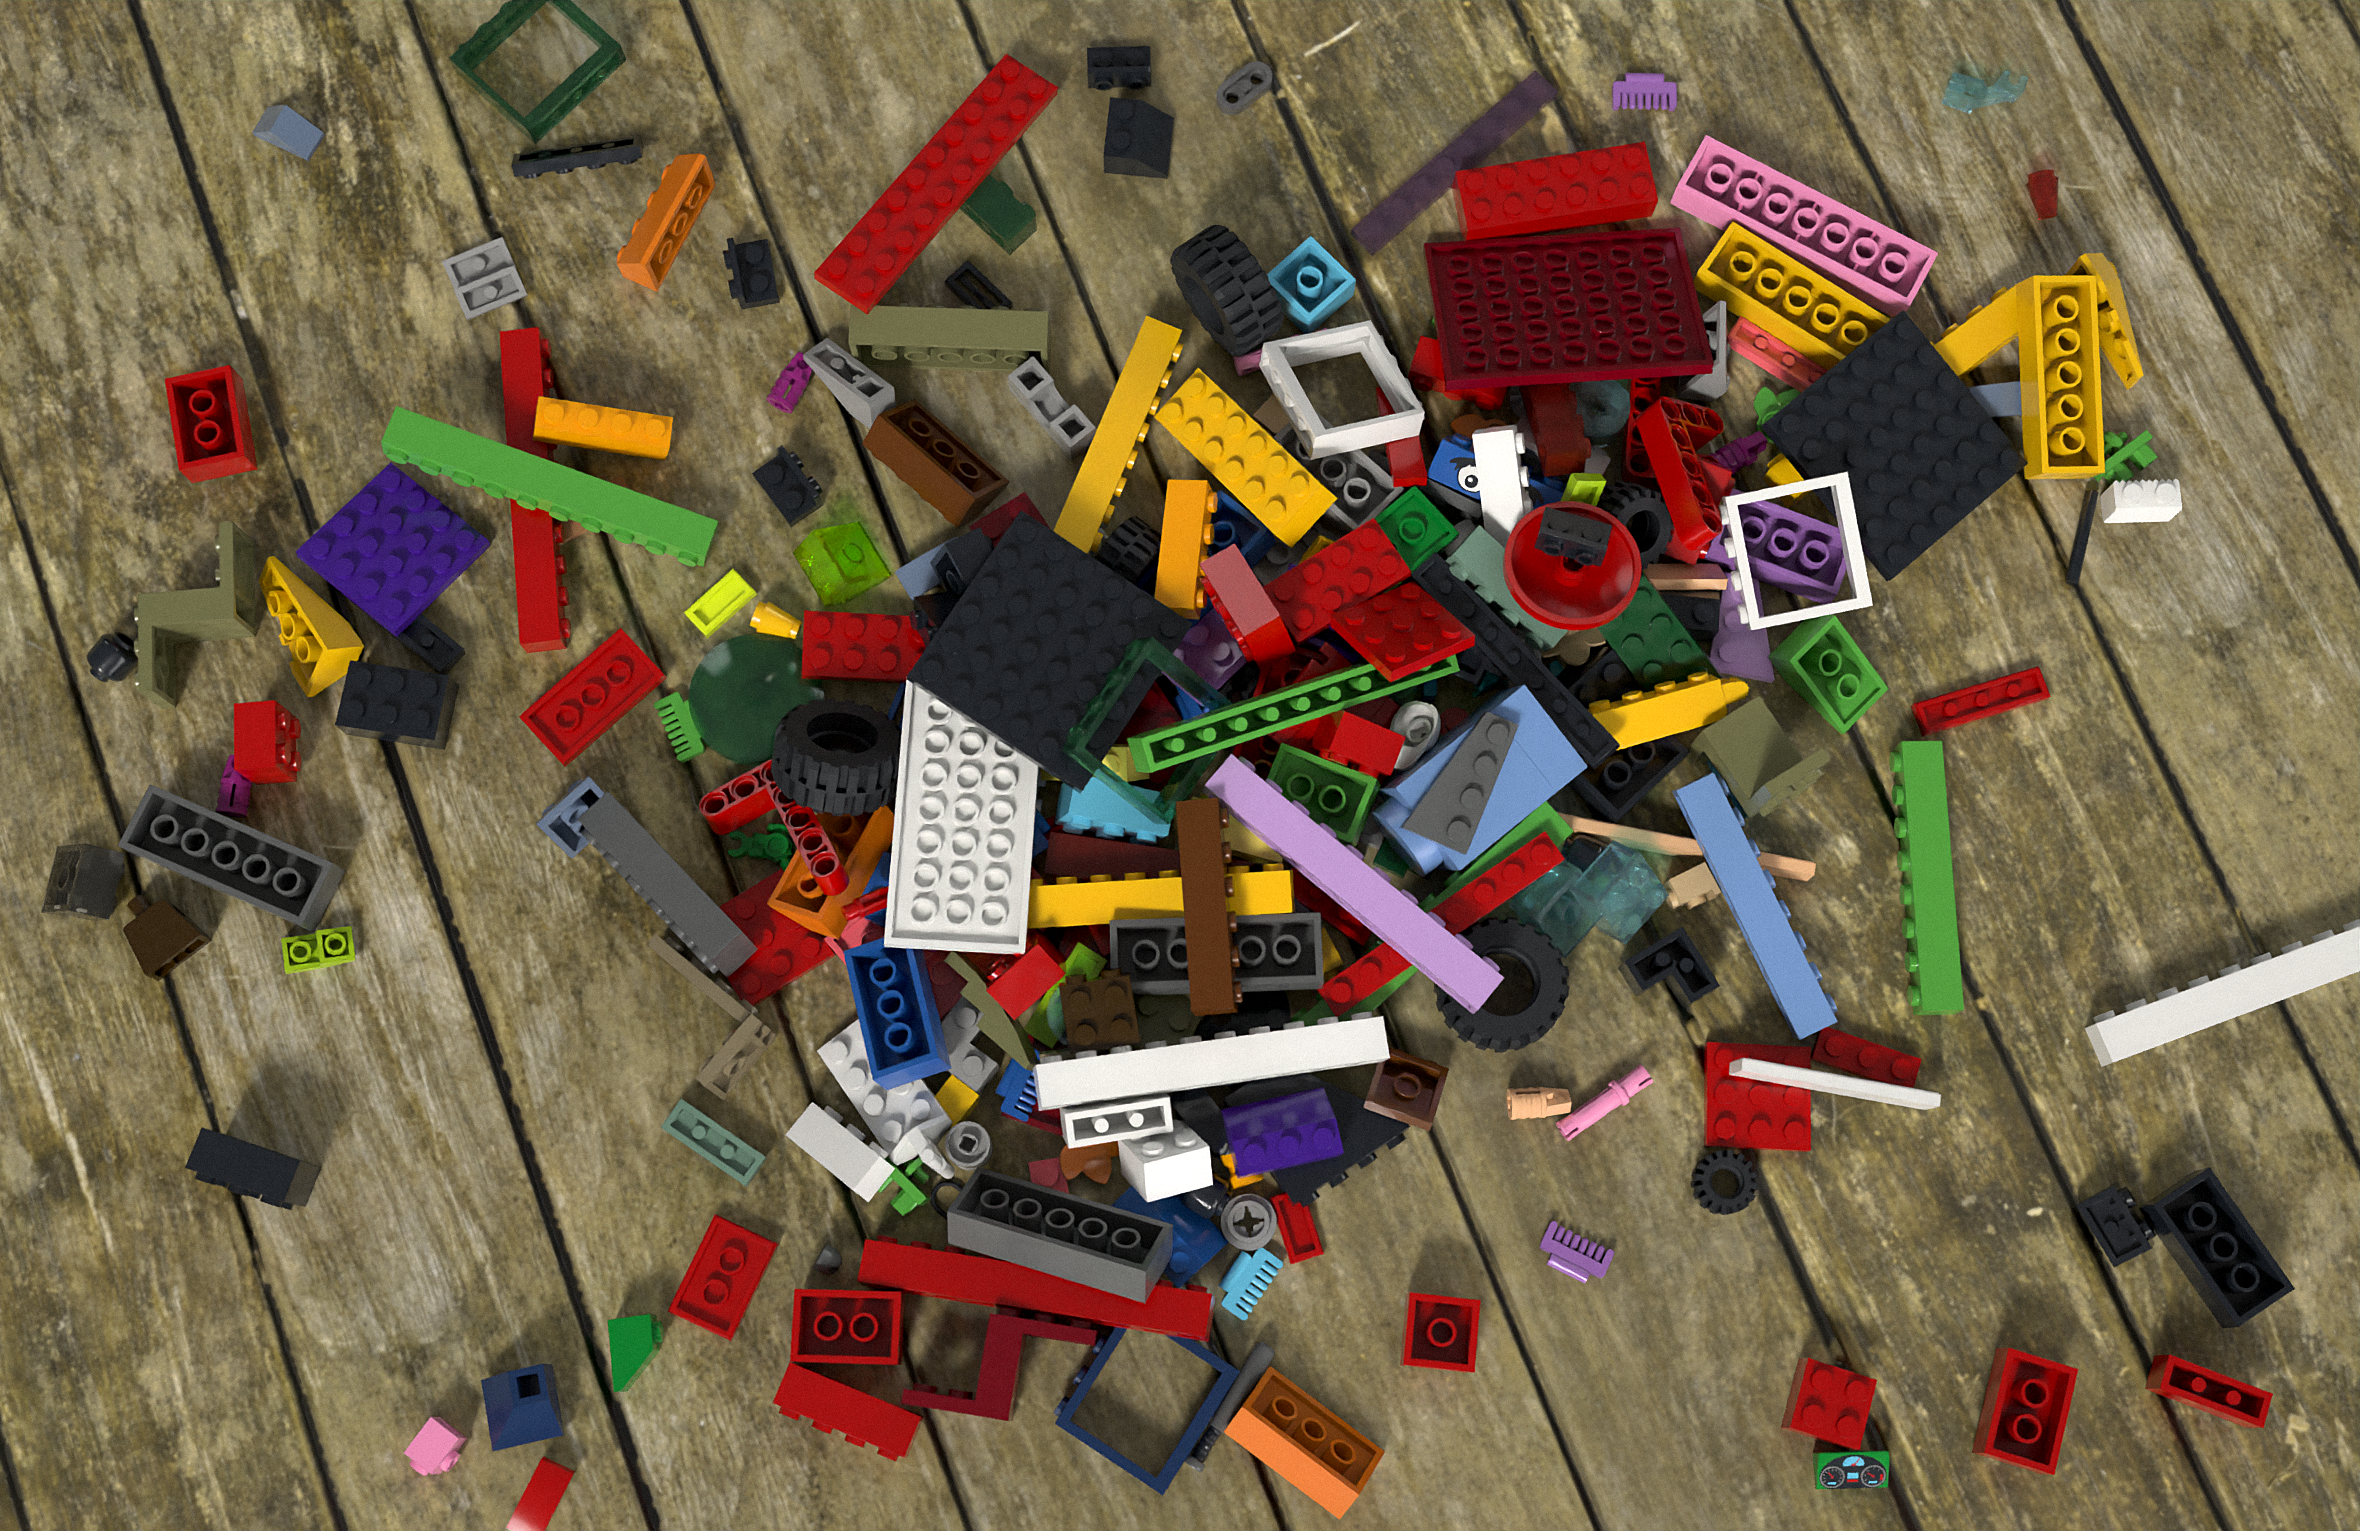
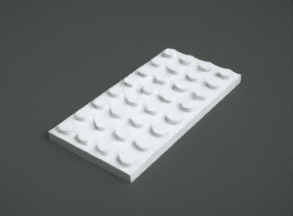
M907 679L884 946L1000 954L1025 953L1038 766Z

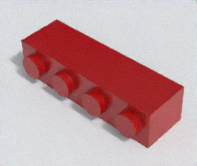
M789 1362L773 1400L774 1404L781 1406L778 1413L797 1421L800 1415H803L813 1420L811 1425L813 1428L828 1434L832 1433L833 1428L846 1433L845 1441L864 1448L866 1442L879 1447L878 1455L893 1461H897L899 1456L903 1458L908 1457L924 1416L792 1362Z

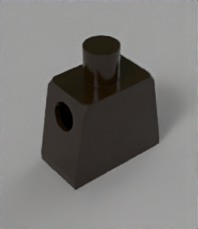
M140 894L127 904V907L136 918L123 928V932L144 974L157 981L161 980L212 941L180 909L165 899L152 904L145 894Z

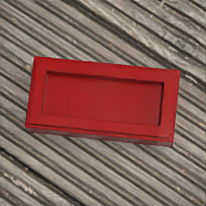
M1286 1192L1269 1197V1200L1276 1214L1277 1225L1290 1265L1323 1255V1248L1309 1205L1303 1208L1298 1203L1292 1207L1287 1200L1289 1198Z

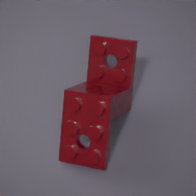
M999 1308V1314L990 1313L975 1400H972L973 1392L949 1389L947 1396L937 1394V1386L914 1383L912 1390L903 1389L901 1404L1012 1421L1026 1337H1040L1095 1347L1098 1332L1091 1330L1092 1324L1090 1322L1070 1319L1069 1326L1056 1324L1057 1318L1054 1316L1035 1313L1034 1320L1022 1318L1023 1312Z

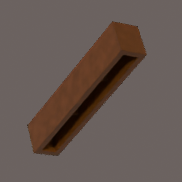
M1218 797L1177 801L1176 811L1191 1012L1195 1016L1238 1012L1237 1003L1243 1002V989L1241 981L1235 980V967H1240L1239 947L1233 946L1232 932L1238 931L1236 911H1230L1229 898L1235 897L1233 876H1227L1226 863L1232 862L1230 841L1225 842L1224 828L1230 827L1228 808H1222Z

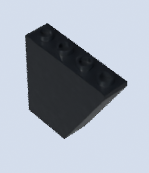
M1309 1073L1251 1080L1225 1097L1223 1101L1226 1108H1232L1324 1087L1336 1118L1344 1153L1338 1157L1269 1172L1281 1191L1286 1192L1289 1198L1287 1200L1292 1207L1298 1203L1303 1208L1320 1197L1317 1192L1328 1183L1331 1188L1336 1187L1349 1178L1346 1171L1357 1164L1360 1169H1363L1378 1158L1375 1154L1376 1151L1385 1145L1391 1150L1407 1139L1404 1133L1410 1128L1409 1124L1363 1108L1364 1100Z

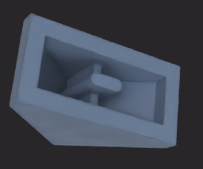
M287 105L268 106L252 132L254 136L307 161H310L325 136L320 129Z

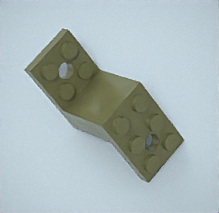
M234 522L219 523V534L215 536V547L220 557V566H217L215 569V578L219 587L138 594V605L134 608V618L138 625V638H135L134 650L138 657V670L135 671L134 682L139 693L162 709L176 708V644L256 637L255 542Z
M1757 696L1702 730L1687 749L1690 753L1686 757L1690 766L1699 760L1703 765L1710 760L1749 818L1754 817L1758 813L1764 818L1788 800L1787 797L1793 800L1807 791L1809 786L1817 781L1816 779L1825 774L1822 768L1831 760L1823 748L1803 760L1760 696Z

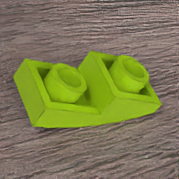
M351 926L316 930V934L281 938L286 974L326 968L356 960Z

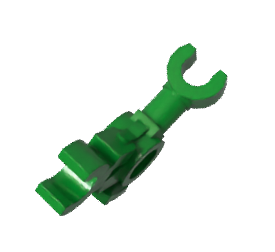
M768 824L766 831L774 833L771 835L753 832L751 838L746 837L740 831L729 833V837L732 840L742 841L739 849L728 850L729 856L734 859H741L749 854L748 856L751 859L773 861L780 865L785 872L794 856L792 853L793 844L789 839L791 835L784 824Z

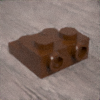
M1388 1047L1390 1058L1383 1062H1377L1363 1108L1430 1131L1449 1068L1440 1066L1431 1060H1423L1406 1054L1400 1049Z

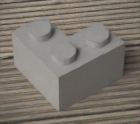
M962 995L941 1023L952 1068L946 1070V1072L954 1075L980 1096L1000 1067L998 1063L975 1047L984 1034L976 1026L984 1014Z

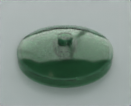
M768 634L737 636L726 640L712 649L696 668L689 688V709L692 721L701 739L718 755L743 765H761L772 759L776 728L781 718L799 704L806 705L809 701L817 699L819 702L824 701L822 680L801 678L802 649L788 640Z

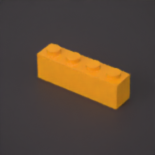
M539 396L532 440L666 460L670 449L673 417Z
M1168 479L1154 598L1185 619H1200L1201 608H1205L1207 605V592L1200 581L1205 575L1199 564L1210 558V556H1207L1208 544H1213L1214 526L1211 524L1212 513L1217 511L1218 497L1207 480Z

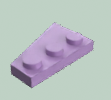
M1725 572L1728 582L1726 590H1720L1719 632L1711 642L1709 658L1720 673L1772 683L1775 679L1772 662L1768 658L1770 649L1766 627L1749 630L1746 624H1741L1737 611V605L1742 604L1740 591H1734L1731 573ZM1752 578L1759 617H1763L1764 612L1759 581Z

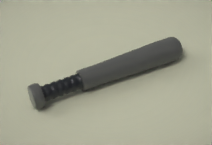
M1264 1342L1256 1344L1210 1420V1426L1204 1437L1194 1450V1453L1192 1455L1189 1454L1184 1462L1201 1473L1204 1470L1205 1464L1203 1462L1212 1450L1218 1437L1222 1433L1224 1434V1430L1273 1359L1275 1351L1272 1347Z

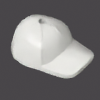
M1419 701L1408 702L1400 707L1395 714L1389 730L1406 737L1394 766L1395 769L1399 771L1410 769L1423 753L1431 750L1436 744L1440 733L1441 720L1437 709L1432 704L1429 705Z

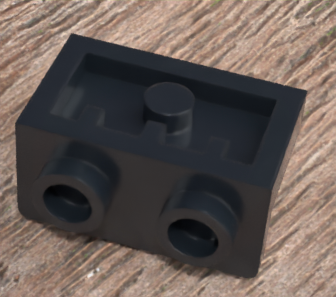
M1150 46L1087 48L1088 88L1106 91L1117 87H1127L1132 90L1151 87Z
M728 238V250H723L726 269H732L734 279L728 280L731 298L738 299L742 310L780 303L768 239L735 244L734 238Z
M780 446L777 448L779 455L754 471L752 475L789 526L793 527L823 506L819 495L823 490L813 476L806 478L801 469L804 465L794 451L788 454L785 448Z
M1546 507L1534 548L1542 550L1551 556L1561 555L1575 559L1582 565L1601 567L1608 548L1607 544L1612 525Z
M2117 1181L2076 1205L2113 1267L2152 1249L2155 1244L2152 1238L2156 1237L2149 1221L2145 1217L2140 1219L2133 1207L2137 1203L2130 1190L2126 1186L2121 1188Z

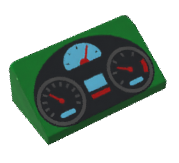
M1889 1451L1813 1453L1815 1489L1888 1487Z

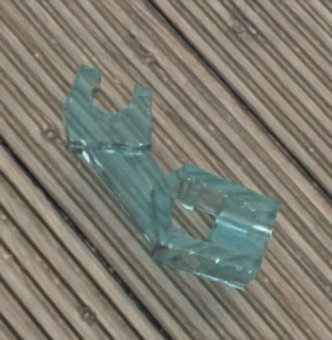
M2005 70L1994 86L1986 87L1981 79L1953 72L1947 83L1941 103L1969 114L1975 108L2006 101L2013 103L2024 93L2029 77L2021 75L2018 84L2013 85L2008 80L2011 72ZM1964 92L1975 94L1976 98L1964 95Z

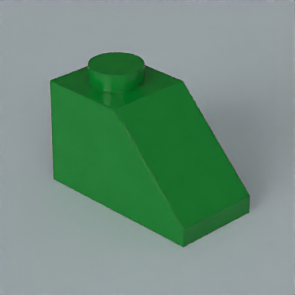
M646 1314L607 1320L614 1392L629 1391L660 1351L659 1343L664 1342V1329L662 1321H657L656 1315Z

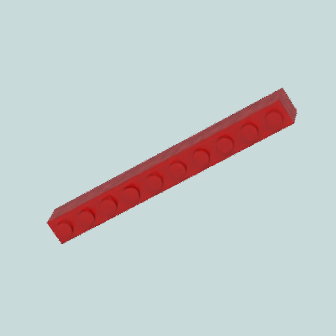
M539 327L499 331L507 446L559 464L558 461H554L553 450L558 449V444L532 440L538 397L550 398L549 388H554L553 373L551 368L548 369L547 358L552 357L550 340L543 336ZM510 498L520 645L527 653L567 649L566 638L571 637V625L569 618H565L564 606H569V594L567 587L563 586L562 574H567V564L564 554L561 555L560 545L558 544L565 542L562 523H557V520L550 516L549 512L539 508L535 510L526 509L517 504L516 500Z
M878 1235L876 1241L865 1239L857 1282L864 1287L988 1307L1006 1308L1026 1313L1043 1314L1057 1318L1073 1319L1209 1342L1215 1298L1213 1294L1207 1293L1208 1288L1204 1286L1187 1284L1186 1290L1172 1288L1173 1282L1159 1279L1148 1299L1143 1303L1012 1262L1001 1261L999 1258L979 1253L978 1257L965 1255L966 1250L958 1247L945 1246L944 1251L931 1250V1244L920 1241H911L910 1246L897 1244L898 1239Z

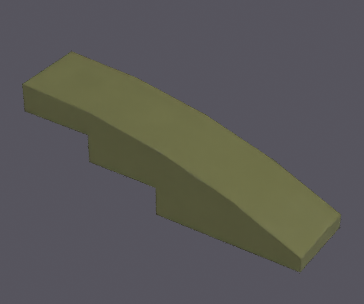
M951 951L944 961L968 981L960 993L984 1014L976 1026L1022 1067L1033 1071L1035 1065L1040 1063L1030 1039L1018 1018L1014 1020L986 991V975L965 954Z

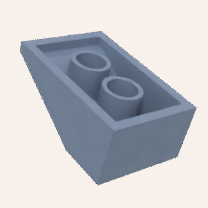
M586 776L583 780L572 784L567 794L560 801L549 805L543 811L542 817L536 821V824L572 859L590 843L581 834L586 828L577 819L605 793L589 776Z

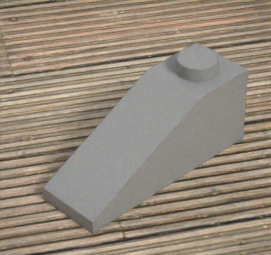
M826 338L803 354L806 363L846 410L869 429L878 414L896 407L894 387L829 338Z

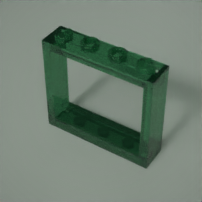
M571 0L508 1L502 5L499 12L489 22L480 25L476 33L466 43L457 46L458 50L449 57L456 73L535 145L626 61L621 45ZM549 2L598 46L599 49L524 118L477 76L473 70L544 4Z
M1153 637L1138 638V640H1133L1125 649V659L1121 665L1115 667L1107 675L1104 681L1106 686L1101 694L1094 696L1085 708L1087 714L1083 720L1069 730L1066 736L1068 741L1062 750L1154 824L1169 825L1177 813L1176 802L1186 800L1218 751L1181 762L1154 803H1152L1084 749V747L1146 658L1209 710L1213 711L1233 703Z

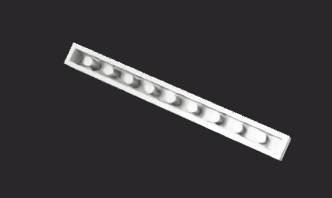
M2360 919L2342 925L2345 932L2334 935L2331 929L2312 936L2313 944L2303 947L2302 942L2298 941L2282 947L2283 955L2272 958L2270 952L2250 959L2252 966L2241 970L2239 964L2220 970L2218 972L2221 978L2210 981L2206 975L2187 983L2190 989L2179 993L2176 987L2156 994L2158 998L2156 1002L2147 1004L2144 998L2125 1005L2127 1012L2118 1016L2111 1010L2093 1017L2096 1024L2086 1027L2085 1030L2101 1067L2359 972Z
M1363 1012L1351 1015L1352 1021L1339 1022L1338 1017H1327L1318 1019V1025L1309 1027L1304 1026V1021L1284 1024V1030L1270 1032V1026L1249 1029V1035L1236 1037L1235 1031H1227L1214 1034L1215 1040L1201 1041V1036L1181 1038L1180 1045L1167 1046L1166 1041L1146 1043L1145 1050L1132 1051V1046H1120L1111 1048V1054L1097 1056V1051L1092 1050L1076 1053V1059L1062 1061L1061 1055L1044 1057L1040 1059L1041 1064L1035 1065L1033 1068L1038 1108L1041 1111L1383 1062L1390 1058L1383 1016L1372 1017V1012Z

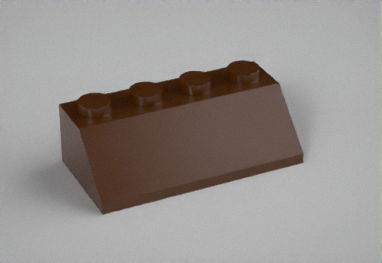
M916 399L878 414L862 443L876 459L888 466L900 480L912 487L925 502L930 503L949 523L954 524L957 528L976 519L1010 482Z

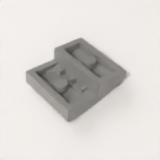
M503 237L442 261L467 320L528 296Z

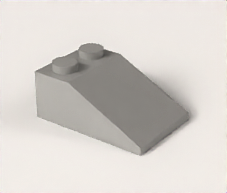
M1721 300L1702 315L1714 361L1713 373L1677 376L1676 397L1714 402L1727 392L1730 384V375L1727 373L1730 344L1727 342L1726 301Z

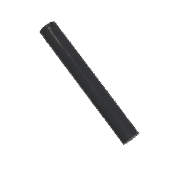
M2095 490L2085 491L2065 583L2069 585L2079 584L2099 492Z

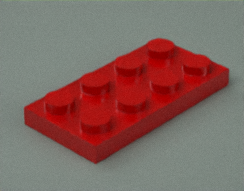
M1372 518L1263 586V589L1280 614L1287 632L1295 644L1299 646L1330 627L1331 615L1381 595L1411 576V570L1375 518Z
M804 610L802 679L906 683V676L925 650L923 638L911 626L910 616Z
M620 628L523 712L519 718L566 767L666 679V676Z

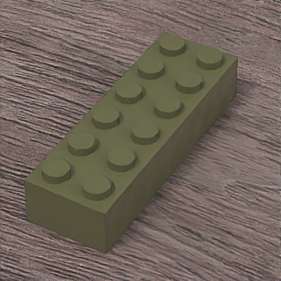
M895 303L892 306H879L877 304L867 315L854 305L850 307L849 347L852 356L866 367L1013 372L1033 356L1046 372L1050 373L1051 329L1049 312H1044L1039 308L1031 307L1023 311H1015L1002 306L992 307L991 310L977 309L970 305H962L958 308H944L938 304L912 307L906 303Z

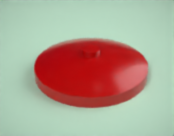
M1563 501L1550 503L1525 515L1512 530L1503 555L1504 579L1514 600L1536 620L1559 629L1588 630L1614 620L1631 603L1641 578L1640 552L1628 529L1616 517L1605 510L1582 502ZM1546 507L1612 525L1607 544L1608 548L1601 567L1582 565L1575 559L1561 555L1551 556L1542 550L1534 548Z

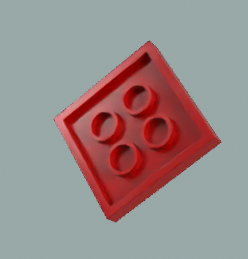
M1415 581L1331 615L1330 626L1390 682L1473 647L1475 644V634Z
M782 868L719 907L758 948L751 957L727 978L739 999L742 1001L744 998L752 1006L759 1004L836 956L824 940L825 938L822 934L807 929L767 904L784 874Z
M1706 1042L1704 1049V1147L1797 1152L1811 1151V1089L1729 1075L1730 1062L1743 1057L1811 1069V1047Z

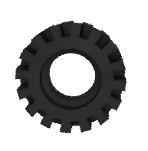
M1720 1150L1705 1156L1696 1164L1697 1167L1691 1175L1694 1176L1693 1181H1691V1188H1694L1695 1193L1693 1196L1695 1200L1699 1199L1702 1208H1708L1710 1213L1729 1215L1745 1209L1756 1197L1754 1193L1758 1190L1759 1183L1755 1181L1758 1175L1757 1171L1753 1172L1751 1167L1754 1165L1751 1161L1743 1159L1744 1155L1740 1153L1735 1154L1732 1150ZM1726 1169L1735 1175L1737 1188L1732 1195L1721 1196L1713 1189L1712 1177L1717 1170Z

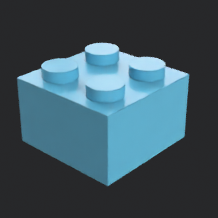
M1312 236L1306 239L1267 274L1270 284L1277 293V299L1281 303V311L1304 334L1312 333L1354 296L1356 279Z

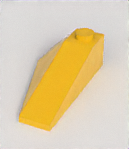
M2085 253L2076 260L2065 275H2096L2099 346L2128 390L2144 374L2120 279L2117 276L2115 266L2106 259L2103 253Z
M275 556L268 557L259 578V583L271 616L278 617L282 633L279 635L281 644L282 646L288 645L293 660L289 663L292 674L306 696L313 697L347 674L350 660L358 661L364 645L348 621Z

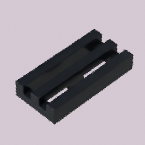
M969 260L945 280V286L965 305L983 309L955 282L957 280L988 310L996 307L963 275L965 272H968L1000 303L999 306L1009 309L1013 308V303Z

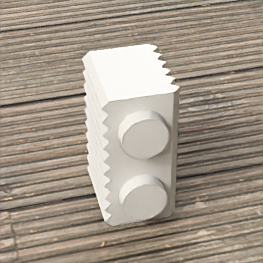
M2176 478L2173 481L2170 479L2167 481L2155 479L2153 482L2150 479L2147 482L2143 479L2140 482L2137 480L2134 482L2122 480L2120 483L2116 480L2100 496L2104 523L2170 521L2172 517L2182 510L2180 484Z

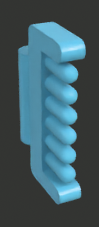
M1262 1247L1257 1249L1252 1257L1242 1251L1218 1285L1227 1292L1221 1305L1241 1320H1247L1248 1314L1235 1304L1247 1312H1252L1253 1308L1240 1297L1252 1305L1258 1303V1300L1245 1290H1248L1258 1298L1263 1296V1293L1250 1283L1252 1282L1264 1291L1268 1288L1267 1284L1255 1275L1267 1283L1273 1281L1272 1277L1260 1268H1263L1273 1276H1276L1278 1273L1275 1268L1265 1261L1278 1269L1283 1267L1281 1260Z

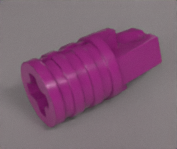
M798 352L786 368L781 371L771 392L766 397V400L772 406L785 413L791 414L803 391L808 386L807 383L812 368L804 360L803 353ZM789 385H791L792 387H791V389L789 390V392H788L787 396L785 397V399L782 398V396L784 395V393H785L787 387H788Z
M1758 431L1744 439L1739 437L1731 441L1730 444H1726L1723 448L1716 450L1715 453L1709 454V456L1716 458L1721 465L1731 468L1733 475L1757 460V455L1766 450L1767 439Z
M229 755L222 778L220 779L219 797L217 798L215 812L223 816L245 818L248 814L247 808L249 807L252 783L234 770V755Z

